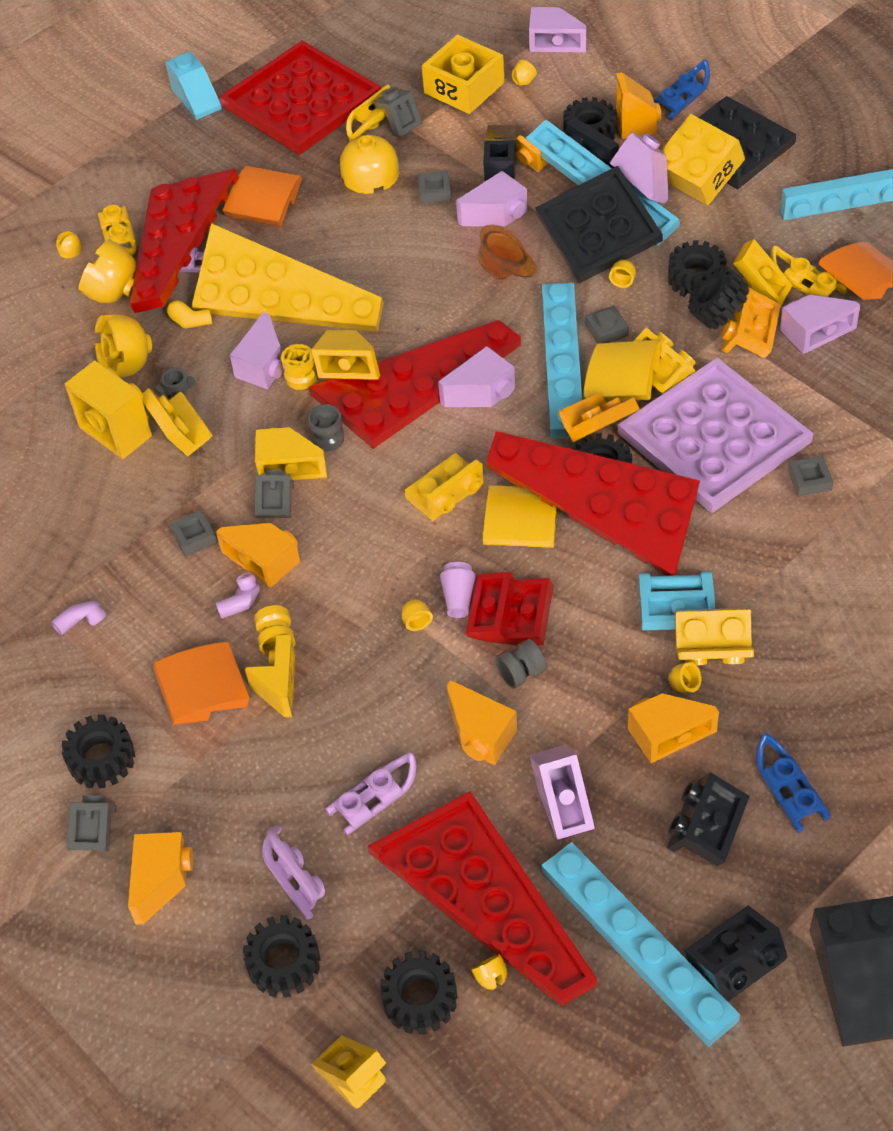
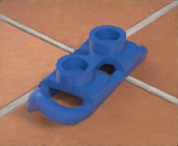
M704 59L691 71L680 75L679 79L670 88L664 89L654 100V103H659L660 106L663 105L671 109V112L668 114V120H672L705 91L710 79L708 61ZM703 69L705 77L701 84L696 81L695 75ZM683 93L689 94V97L685 100L680 97Z
M764 733L758 742L756 764L762 778L797 832L800 833L804 830L800 819L815 812H818L824 821L829 820L831 817L830 812L796 760L774 737ZM766 744H770L781 756L773 766L765 768L763 751ZM787 786L793 796L785 799L780 788Z

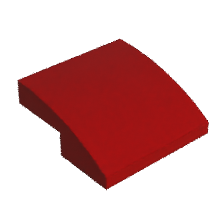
M511 572L477 574L466 629L467 636L481 641L518 645V643L528 638L537 646L544 645L554 587L550 578L515 580Z

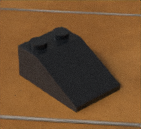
M893 896L814 908L809 931L842 1047L893 1039Z

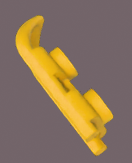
M390 85L384 86L350 113L346 123L349 141L361 136L367 129L377 128L379 122L386 117L384 109L376 108L371 111L368 107L374 104V101L380 98L382 92L389 89ZM354 118L362 122V125L355 133L352 132Z
M118 205L106 206L103 212H98L97 214L104 240L111 239L118 244L130 242L131 248H124L132 256L135 255L137 244L127 208L125 206L119 207Z
M778 246L772 247L770 258L777 267V255L791 265L783 274L791 282L792 287L806 295L828 297L834 290L842 294L847 292L848 287L843 285L829 272L822 273L811 265L807 259L794 258ZM804 279H807L814 284L809 288L801 283Z

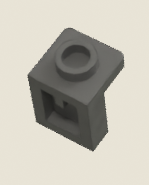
M392 87L383 91L382 96L374 101L375 107L385 110L394 136L401 137L423 124L411 91Z
M266 470L265 475H256V518H291L292 489H294V480L291 475H286V472L283 470Z
M83 795L82 802H70L67 850L109 851L111 813H116L117 805L106 803V796Z

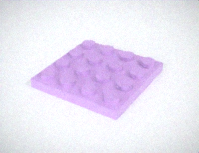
M719 358L714 359L618 424V434L661 471L700 480L696 501L711 513L718 510L809 445L813 439V433Z

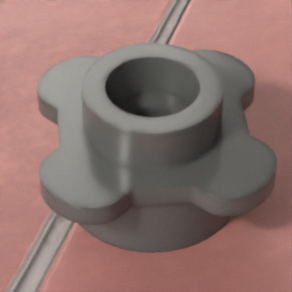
M171 368L161 375V383L157 384L156 390L158 394H167L172 398L179 392L185 395L186 391L195 385V379L192 376H187L186 372L180 368Z

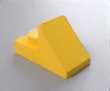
M755 239L743 245L733 265L744 276L743 280L748 283V288L782 305L793 285Z
M276 635L275 650L269 651V666L245 668L250 688L283 717H292L296 655L291 635Z
M343 1035L311 1063L313 1068L355 1108H360L386 1081L385 1076L380 1071L386 1062L377 1050Z

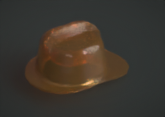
M494 224L486 225L481 229L479 236L481 245L478 250V260L483 269L494 278L502 280L508 278L511 274L527 278L533 277L537 273L536 264L525 251L519 239L511 231Z

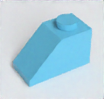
M191 51L165 62L171 90L196 120L222 109L204 66Z

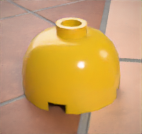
M363 135L352 139L345 146L340 156V172L345 186L357 193L364 194L374 193V188L382 186L384 190L390 188L397 181L400 174L396 150L386 139L380 136Z
M108 239L95 252L99 257L94 264L90 262L87 264L79 283L81 294L101 304L118 302L124 295L130 297L136 272V261L132 254L123 246Z
M101 315L97 319L95 333H101V343H95L98 363L105 368H112L121 379L131 377L139 372L147 361L148 353L152 351L150 335L145 333L144 328L136 319L126 315Z

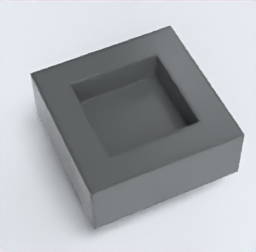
M448 171L418 174L421 203L451 200Z
M615 306L585 316V325L598 344L609 343L626 337L629 334V326Z
M823 455L789 461L788 472L798 497L832 491L833 479Z
M202 510L170 523L171 531L185 556L217 543L216 535Z

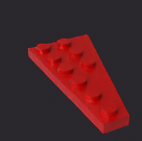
M235 168L197 178L189 177L172 184H160L151 189L130 299V306L134 313L165 306L179 282L177 277L182 267H188L192 260L190 256L192 249L199 248L211 227V223L213 224L217 217L215 213L219 203H225L229 196L227 189L238 181L239 176Z
M497 320L377 362L380 373L379 379L331 378L309 386L310 395L321 405L328 404L338 408L341 413L342 423L374 449L440 403L438 381L486 346L504 358L521 346V336L503 322Z
M499 431L495 432L486 460L487 468L518 487H525L540 496L541 501L551 507L554 505L568 513L569 518L612 544H619L635 554V558L645 564L650 563L663 571V575H676L700 480Z
M471 791L367 846L371 856L496 955L500 954L505 962L561 1006L597 986L596 976Z

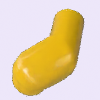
M180 300L172 301L167 307L169 317L182 328L187 329L213 324L210 309L193 311Z

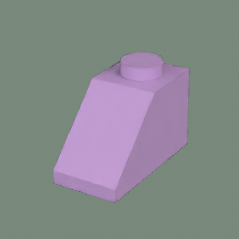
M531 7L529 23L530 52H586V25L560 7Z
M631 132L610 164L613 167L618 166L624 176L647 198L665 204L668 200L666 155L658 149L660 143L649 134L645 133L644 136H640Z
M499 172L456 200L458 224L461 226L508 225L528 212L527 188L505 172Z
M807 295L783 307L780 331L802 354H805L856 329L860 304L856 301Z
M262 313L230 354L235 378L267 390L275 379L281 377L284 371L281 361L280 344L268 313Z
M486 346L438 381L440 404L444 407H492L501 399L509 397L513 390H515L514 366Z
M565 744L529 755L538 792L556 839L595 829L577 754Z

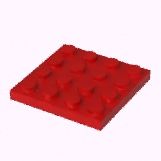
M301 40L219 96L222 107L300 155L347 122L348 116L354 109L382 88Z

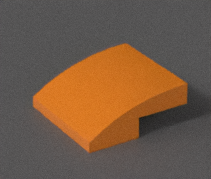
M245 165L223 208L225 216L282 227L288 206L295 203L302 177Z
M858 242L841 247L821 258L818 263L863 300L882 299L886 290L893 288V261L869 242Z
M229 642L213 643L191 648L154 662L153 668L173 725L209 721L212 711L246 708L250 697Z

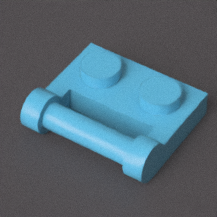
M700 571V575L650 576V573H639L638 575L642 630H674V610L716 609L712 571ZM700 589V590H693V591H658V592H651V590Z

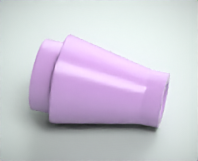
M447 563L440 574L447 605V615L453 618H463L469 614V603L476 575L472 571V566L468 563Z

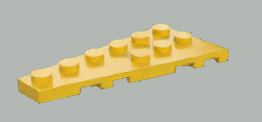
M211 223L192 308L194 311L210 309L213 315L258 319L265 312L270 315L271 321L378 332L384 303L382 297Z

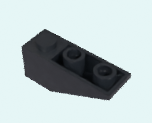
M488 125L484 140V182L501 171L515 180L517 125Z

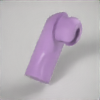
M248 572L239 575L236 580L239 588L235 595L215 602L221 619L246 611L252 607L260 591L259 583L256 582L254 574Z
M91 600L71 605L50 623L59 635H63L85 617L90 625L95 626L106 617V612L101 609V604L98 601Z

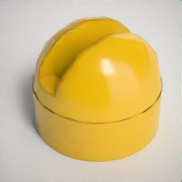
M519 60L511 73L513 82L519 86L528 85L537 75L535 67L526 60Z
M65 231L58 235L56 248L61 257L73 258L81 253V242L76 234Z
M619 260L611 268L609 273L610 281L617 287L627 288L632 285L636 277V268L629 260Z
M412 599L406 602L402 608V620L410 631H419L426 628L433 619L428 605L421 600Z
M687 662L674 666L669 673L668 681L671 688L676 692L691 693L699 689L702 677L698 666L692 662Z
M500 954L494 955L471 968L476 981L482 987L489 990L496 989V982L499 985H503L508 974Z

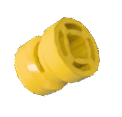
M294 344L285 348L281 354V361L286 384L295 390L308 389L309 386L314 385L317 381V371L311 348L304 344Z
M272 605L260 609L255 614L254 622L256 631L260 633L258 642L260 651L263 654L269 656V651L275 650L276 635H291L293 646H295L294 633L289 628L291 619L287 608L280 605Z

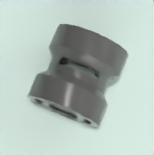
M328 404L314 407L308 414V425L311 430L312 443L324 450V452L338 449L344 442V431L339 409Z
M528 638L518 643L514 651H504L495 657V662L501 676L513 689L522 685L526 677L530 675L537 676L547 669L542 652Z

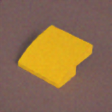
M660 340L597 344L588 366L583 399L601 393L606 402H610L618 397L620 401H627L631 398H635V400H650L653 374H657L659 369Z
M489 485L483 545L554 548L557 507L554 505L551 507L541 501L540 496L525 487Z

